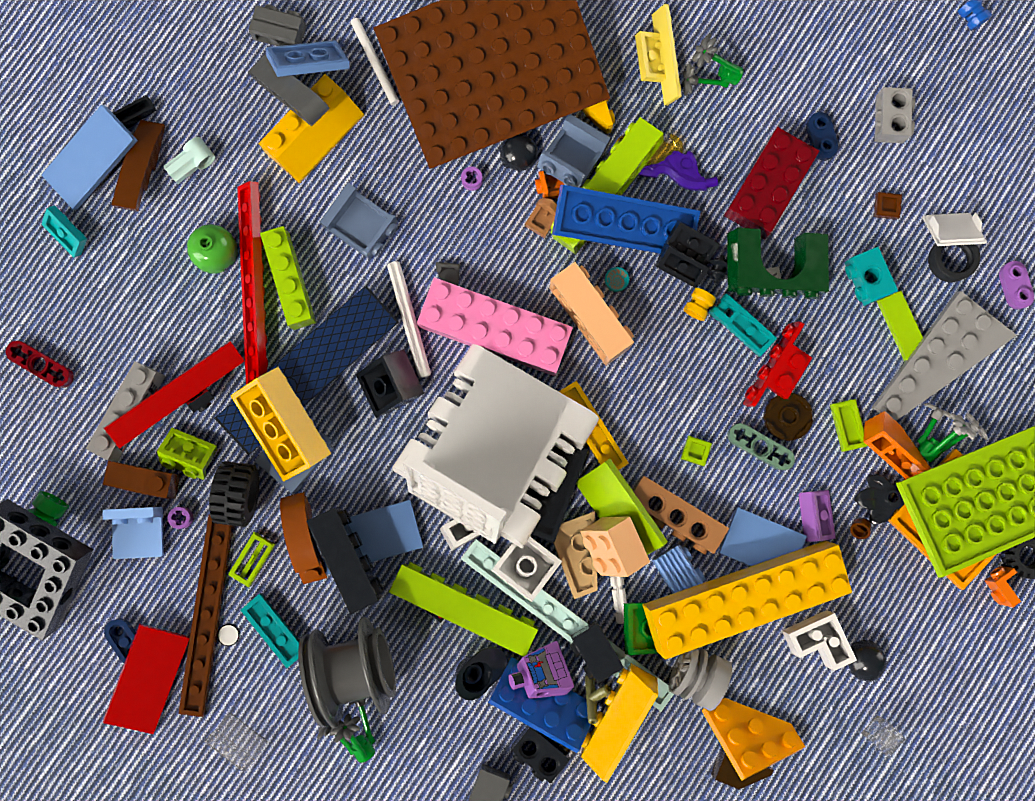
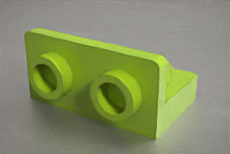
M171 427L158 448L157 454L159 462L165 468L171 470L175 468L192 479L200 478L204 480L207 476L206 468L217 451V445Z

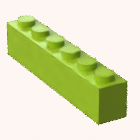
M641 117L636 123L632 122L625 131L626 136L621 142L617 141L610 151L611 155L606 161L602 160L599 163L594 177L591 180L587 179L581 188L622 196L662 145L664 133ZM553 222V224H552V226H551V229H552V230H551V234H552V231H553L554 222ZM552 235L553 239L575 255L586 242L585 240Z
M409 562L408 565L405 563L401 565L389 593L523 657L527 655L538 631V627L534 625L536 621L524 615L518 618L512 615L513 610L501 604L497 608L489 604L490 599L483 595L477 594L474 597L466 593L468 589L462 585L454 583L451 586L445 583L446 578L432 572L431 575L422 572L423 567L416 563Z

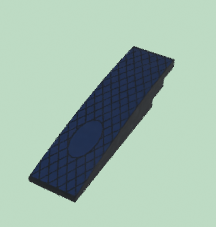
M365 285L267 372L279 367L304 407L397 325L399 321ZM234 401L214 418L248 456L261 445Z

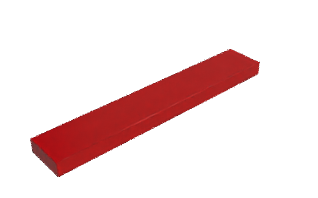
M228 341L103 427V429L120 449L245 361L231 341Z

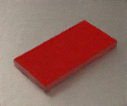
M139 624L103 718L104 724L154 734L190 639L189 636Z

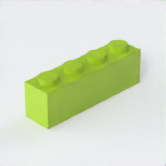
M284 226L260 233L287 326L292 330L316 324L290 233Z

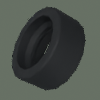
M934 244L928 256L930 270L935 277L950 283L969 277L980 264L981 256L976 244L956 245L963 250L967 259L966 267L960 272H952L944 266L941 252L946 246Z

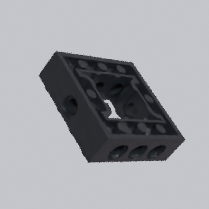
M9 499L0 503V616L43 641L61 627L94 549ZM11 549L45 568L37 589H31L17 581L18 578L15 576L11 577L1 571L10 561L8 557Z

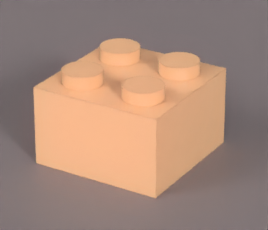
M630 516L602 517L580 531L583 536L584 546L592 556L594 568L602 576L629 577L650 563Z

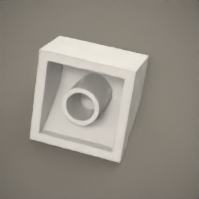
M529 537L523 549L512 543L491 571L532 602L562 561L532 537Z

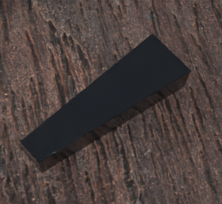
M145 95L113 112V114L129 129L157 110L148 95Z

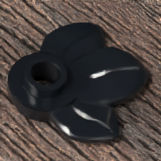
M870 475L867 477L870 488L860 491L854 500L861 507L871 510L869 516L871 524H881L887 522L893 516L894 510L904 505V501L897 486L891 485L886 477ZM890 493L898 495L896 502L889 501L888 496Z

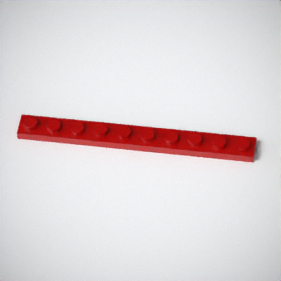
M253 181L246 182L237 187L246 385L267 372L268 359L266 358L267 335L265 334L266 312L264 310L265 288L263 286L264 265L261 250L263 242L260 235L262 218L259 202L261 195L258 182Z

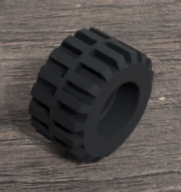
M224 461L219 465L212 480L209 497V511L212 522L239 527L248 526L254 516L259 496L260 480L256 465Z

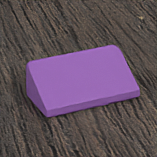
M829 490L799 493L803 532L807 536L805 541L816 542L836 539Z

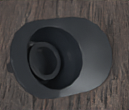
M488 647L480 650L474 656L464 658L458 664L455 673V688L458 695L465 700H475L486 693L501 677L507 667V657L504 652L496 647Z

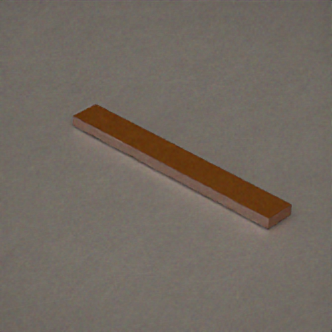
M208 514L178 712L181 715L204 717L206 715L234 528L232 525L212 522L210 514Z

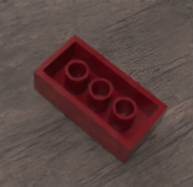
M777 127L729 205L724 217L743 228L761 229V238L765 240L772 233L818 155L819 150Z

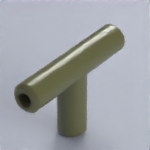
M586 675L585 688L588 723L596 724L598 722L597 701L611 694V688L608 685H604L596 690L595 678L590 680Z

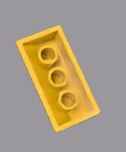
M326 74L317 81L311 90L328 105L329 110L313 126H310L290 110L258 143L263 151L299 184L364 116V113L345 91Z
M279 367L256 378L231 395L283 482L312 467L331 454L326 442L320 436L313 421L309 418L299 398L295 395Z
M630 663L627 670L624 668L621 670L616 681L619 683L615 691L611 690V694L606 696L604 701L606 707L603 712L598 711V722L592 724L594 728L591 733H587L581 746L582 759L606 783L658 696V678Z

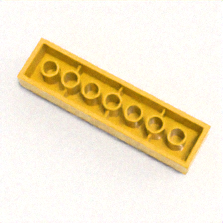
M825 540L642 605L656 652L666 660L850 594L852 590L839 545Z

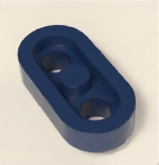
M824 112L814 113L806 123L810 146L819 150L816 156L818 160L827 161L838 150L832 119ZM817 121H822L824 126H819ZM823 143L828 144L830 149H825Z
M119 618L110 621L106 625L104 636L121 662L125 663L136 631L129 621ZM118 627H122V628H123V634H122V635H119V634L117 633V628H118Z

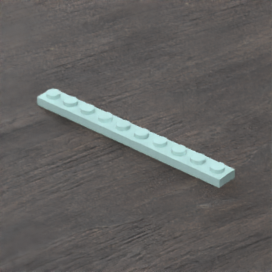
M475 539L461 558L570 643L573 642L571 639L572 634L589 625L543 589L530 602L491 571L501 557L479 540ZM608 639L624 669L627 670L630 663L657 677L630 655H626L625 651ZM621 670L613 675L618 678ZM657 677L658 696L653 706L662 712L674 694L669 692V685Z

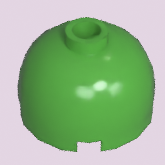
M206 224L196 228L189 236L187 254L192 263L201 271L210 274L222 273L225 271L224 269L230 265L232 266L236 261L238 245L233 235L224 227Z

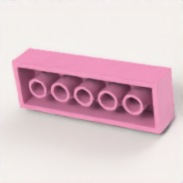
M433 278L417 321V325L421 329L469 346L472 344L479 345L499 357L552 376H556L573 329L572 326L437 278Z

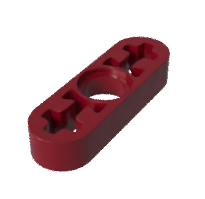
M13 341L6 347V356L10 361L50 385L66 388L73 382L74 375L71 369L22 341ZM19 348L23 353L30 356L28 359L18 356L15 352L16 349ZM38 358L45 360V367L41 371H37L34 368V363ZM53 370L62 373L65 378L63 381L58 380L59 378L50 374V372Z

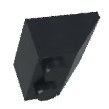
M404 349L382 355L356 374L375 418L400 408L425 394Z

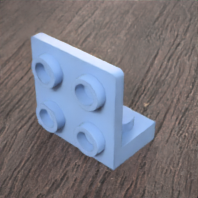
M163 507L103 510V520L112 519L113 559L162 557L164 555Z

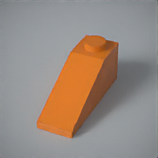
M886 411L865 421L863 442L905 479L931 469L903 427Z

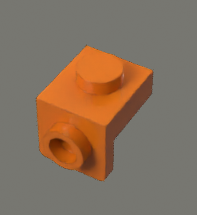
M539 171L538 179L535 180L537 194L542 193V197L548 199L558 198L560 185H564L563 182L551 175L544 174V171Z
M999 566L990 572L991 576L984 580L992 591V598L999 605L1015 607L1021 602L1006 581L1017 573L1015 568Z

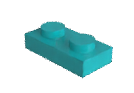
M55 205L46 208L41 225L73 258L82 255L87 241L84 234Z

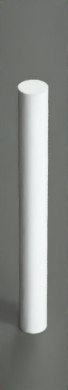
M354 18L351 20V25L390 104L396 105L399 103V99L359 18Z

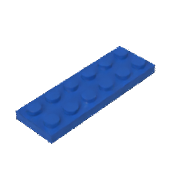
M560 185L552 235L660 254L677 220L697 230L701 211Z

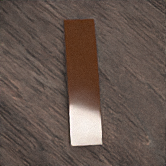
M140 120L133 135L138 141L126 153L111 204L115 208L139 212L143 191L148 189L151 171L156 170L165 130L164 124Z

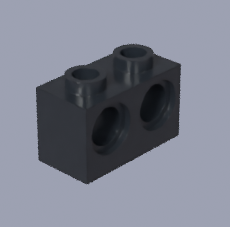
M528 725L511 745L513 758L521 765L528 764L533 769L531 771L532 774L542 782L546 780L551 784L570 760L569 754L557 743ZM530 740L536 744V747L532 751H525L522 748V744ZM546 757H551L556 761L554 766L550 768L544 767L541 762Z

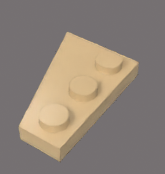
M595 511L562 523L555 543H553L558 558L562 561L561 566L573 599L598 591L597 571L594 568L589 550L584 546L583 536L580 532L595 522Z

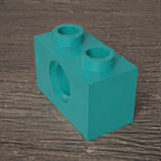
M879 246L851 257L845 262L846 275L850 280L852 279L855 286V295L862 302L863 306L898 292ZM865 272L872 275V283L865 279Z

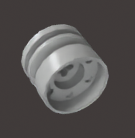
M702 648L680 654L671 672L668 686L669 692L677 696L680 694V697L685 700L692 697L694 704L712 711L720 704L727 691L732 676V663L714 654L708 658V652Z

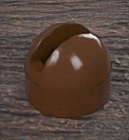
M864 517L855 519L850 527L851 534L858 539L868 538L872 530L871 522Z

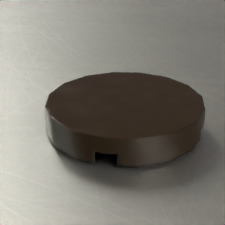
M791 393L788 399H783L776 395L765 406L763 420L766 429L772 436L779 440L791 441L800 439L808 433L813 423V411L808 401L797 393Z

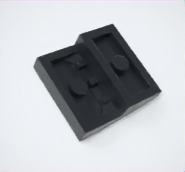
M677 220L655 266L697 288L709 270L707 266L709 260H711L720 244L716 240Z

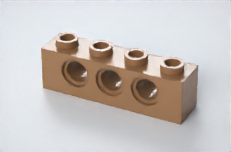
M645 476L640 477L632 490L658 527L662 529L664 526L669 527L673 530L671 534L683 542L687 538L694 543L693 548L706 555L707 551L714 554L729 530L727 526ZM653 496L658 497L661 502L660 508L656 511L651 510L648 505L650 498ZM675 509L679 510L682 515L681 521L677 524L670 520V513ZM698 522L702 525L703 531L700 536L695 537L691 532L693 524Z

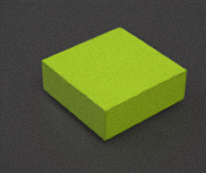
M687 436L680 459L705 467L712 443Z

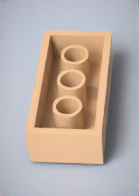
M574 262L551 278L549 289L605 366H607L631 348L634 343L632 340L634 335L626 325L622 326L618 321L619 314L612 305L608 307L604 302L603 298L605 296L597 285L593 287L588 280L590 275L582 265L579 267Z

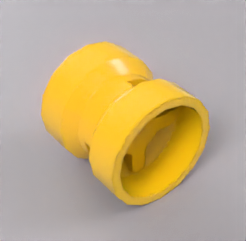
M695 288L691 295V302H687L683 310L689 316L704 321L708 315L707 310L714 305L716 298L703 289Z

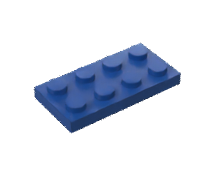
M511 657L488 703L578 753L591 726L588 723L586 699L571 690L566 695L532 699L528 698L524 687L513 690L509 684V674L519 672L517 668L519 661Z

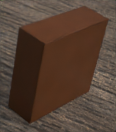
M877 192L875 194L874 217L898 220L901 214L902 194Z

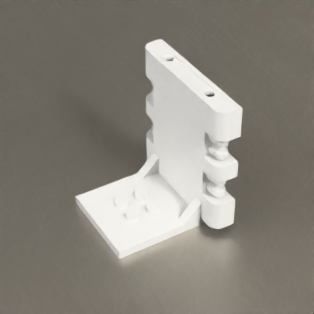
M472 344L454 371V376L459 379H455L453 384L457 389L466 393V397L463 399L453 392L446 393L445 397L448 400L438 397L428 411V417L433 420H429L426 425L441 436L438 440H435L426 433H420L418 438L432 447V449L415 439H410L392 469L406 478L408 491L494 544L502 536L523 549L541 516L533 509L521 503V501L535 509H540L542 504L537 499L526 494L528 489L531 488L542 496H548L550 493L546 487L557 492L567 474L561 467H565L568 462L562 456L552 451L554 446L569 454L574 453L575 449L573 446L582 450L597 425L599 417L591 410L485 348Z

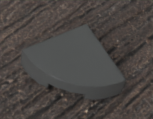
M436 262L439 278L459 286L460 264Z

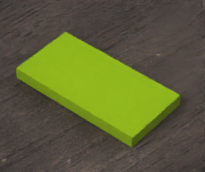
M608 459L577 480V487L599 518L630 516L647 555L668 542L611 459Z

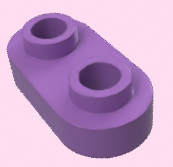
M1011 261L1003 265L999 271V278L1008 305L1017 310L1030 306L1034 301V292L1026 267L1018 261ZM1013 269L1018 272V276H1014ZM1020 292L1025 295L1024 300L1020 298Z

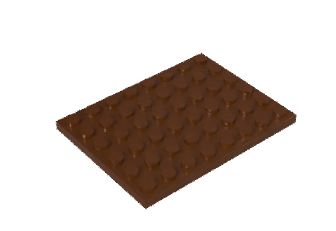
M439 0L373 27L429 169L610 99L577 0Z

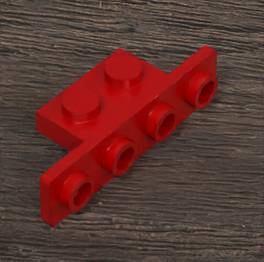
M792 322L784 328L781 341L770 351L769 361L759 369L757 381L747 389L744 395L746 399L743 402L745 406L755 407L766 388L783 399L789 398L812 359L811 356L793 345L805 325L803 322Z

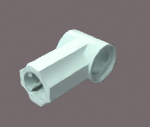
M195 137L184 145L183 151L163 167L173 180L179 184L197 169L202 170L210 166L216 157L200 137Z

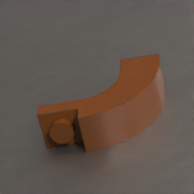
M305 492L280 498L283 534L295 573H299L303 585L326 579V567L314 536L306 522L312 518V509Z

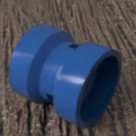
M970 0L957 11L961 18L967 20V26L970 31L975 30L992 17L989 9H985L982 6V0Z

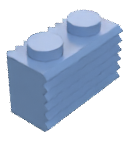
M675 544L651 559L672 594L702 584L706 580L698 567L694 569L690 563V560L693 558L685 546L681 548L679 544Z

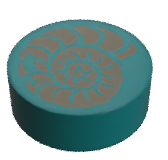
M620 267L611 268L606 273L605 285L612 292L623 291L629 283L627 271Z

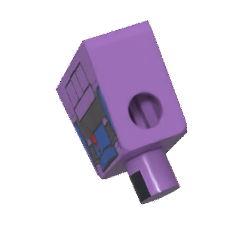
M558 641L552 642L524 656L517 664L519 672L509 674L511 688L514 690L524 687L530 699L566 695L574 687Z

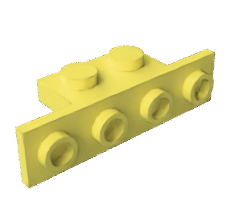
M664 4L652 14L654 32L639 31L635 35L641 81L661 82L664 105H669L682 95L675 53V40L671 25L672 19L669 4Z

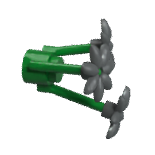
M708 34L701 40L700 46L695 47L696 52L693 55L692 61L697 62L698 68L702 67L704 61L710 63L711 59L721 64L718 70V76L721 80L698 78V76L694 75L695 67H692L691 63H689L686 71L683 72L685 80L681 85L684 88L685 96L688 93L691 94L692 85H697L698 83L719 85L727 88L729 84L737 85L742 78L743 68L729 62L715 53L718 49L713 47L716 38L710 39L712 34Z
M366 699L349 703V705L355 703L356 707L359 708L361 718L359 716L352 718L351 714H347L344 722L339 721L338 727H332L331 725L324 728L320 727L317 739H320L323 735H335V743L340 741L347 748L350 755H354L359 763L368 761L375 754V749L372 746L375 739L371 734L364 708ZM360 719H362L366 737L364 735L356 737L353 735L354 732L360 730V727L355 725Z

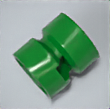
M39 491L32 502L34 508L27 510L56 527L57 522L55 519L62 518L69 505L51 493Z

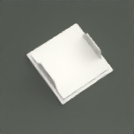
M976 212L973 217L970 213L926 215L922 217L937 246L987 243L981 232L982 221Z

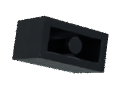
M596 620L571 635L573 642L569 645L576 657L582 656L586 664L582 667L590 680L595 678L597 683H600L624 668Z

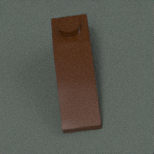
M108 461L102 485L150 496L176 499L181 475Z

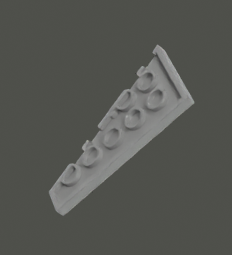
M958 291L871 408L879 414L886 411L897 421L1017 335L962 291Z

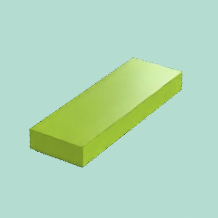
M899 291L877 301V304L905 362L921 342L923 336L902 291Z

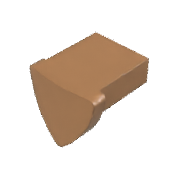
M541 198L536 202V207L526 221L525 227L546 238L555 219L557 204L551 199Z

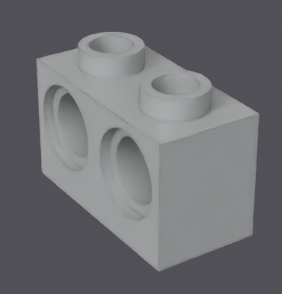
M883 87L876 95L875 142L904 143L913 135L915 129V122L912 121V112L915 108V98H912L913 89ZM892 101H896L900 108L894 106ZM892 124L897 125L899 131L894 130Z

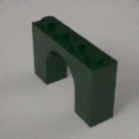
M736 228L727 233L728 291L737 292L739 296L760 293V297H773L775 294H782V298H796L797 295H804V299L808 300L819 299L820 295L829 292L828 234L806 232L795 237L793 272L788 279H779L771 275L763 265L761 258V229Z

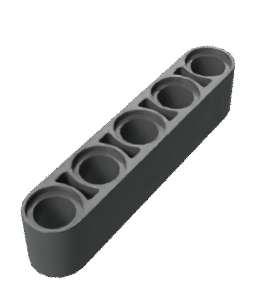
M266 55L248 71L264 89L310 126H313L329 110L328 105L315 92L293 75L277 77Z

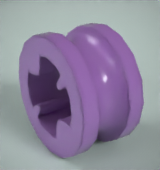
M467 167L463 170L461 181L464 188L475 191L481 187L483 178L478 168ZM472 174L473 176V174H476L477 182L472 184V181L470 184L467 183V175Z
M175 507L168 514V522L176 529L187 528L193 522V513L187 507ZM179 511H182V515L186 516V520L181 521L182 525L179 524V520H175V516L180 514Z

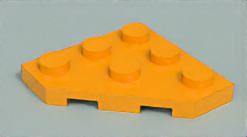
M723 698L720 704L712 711L705 708L702 710L741 780L805 748L804 743L791 723L730 699Z

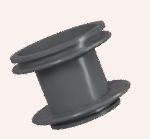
M363 616L358 624V638L329 645L324 634L318 629H314L311 634H305L301 637L298 657L302 687L309 710L315 722L321 728L328 727L329 725L338 727L339 721L342 719L344 704L370 697L381 714H387L390 707V698L396 695V677L389 645L383 631L379 627L374 628L371 621Z

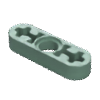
M739 423L731 426L728 430L727 437L731 444L774 469L780 471L788 470L794 465L795 457L792 451L751 427ZM742 429L744 430L742 434L745 437L751 438L752 435L755 436L750 441L749 447L745 446L748 443L745 439L736 440L734 431ZM758 440H763L767 444V451L764 454H759L755 451L754 445ZM772 451L777 455H783L785 453V459L788 462L787 464L784 463L779 465L778 463L780 460L778 458L770 456L769 460L767 459V457L772 453Z

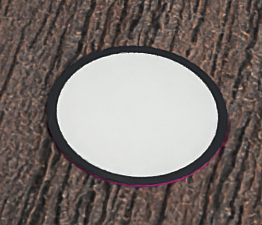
M232 624L221 626L217 633L218 641L223 646H233L239 639V630Z

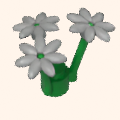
M931 403L924 404L934 411L930 416L932 419L926 430L917 440L920 444L917 449L929 462L938 458L943 452L967 436L974 440V436L978 433L980 437H983L985 440L988 439L985 429L979 426V422L971 414H966L965 417L969 422H964L961 415L951 414ZM943 415L954 420L952 422L955 425L954 431L941 442L934 437L927 439L937 420L940 421Z

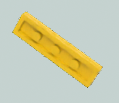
M577 380L558 391L591 410L599 417ZM599 417V421L586 443L600 465L611 459L616 468L620 470L629 463Z

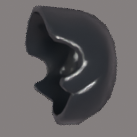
M518 134L506 139L500 148V159L504 167L518 172L531 168L538 158L536 143L525 135Z
M860 640L853 643L851 649L857 661L848 664L851 674L859 680L867 682L880 678L887 665L886 656L881 647L870 640Z

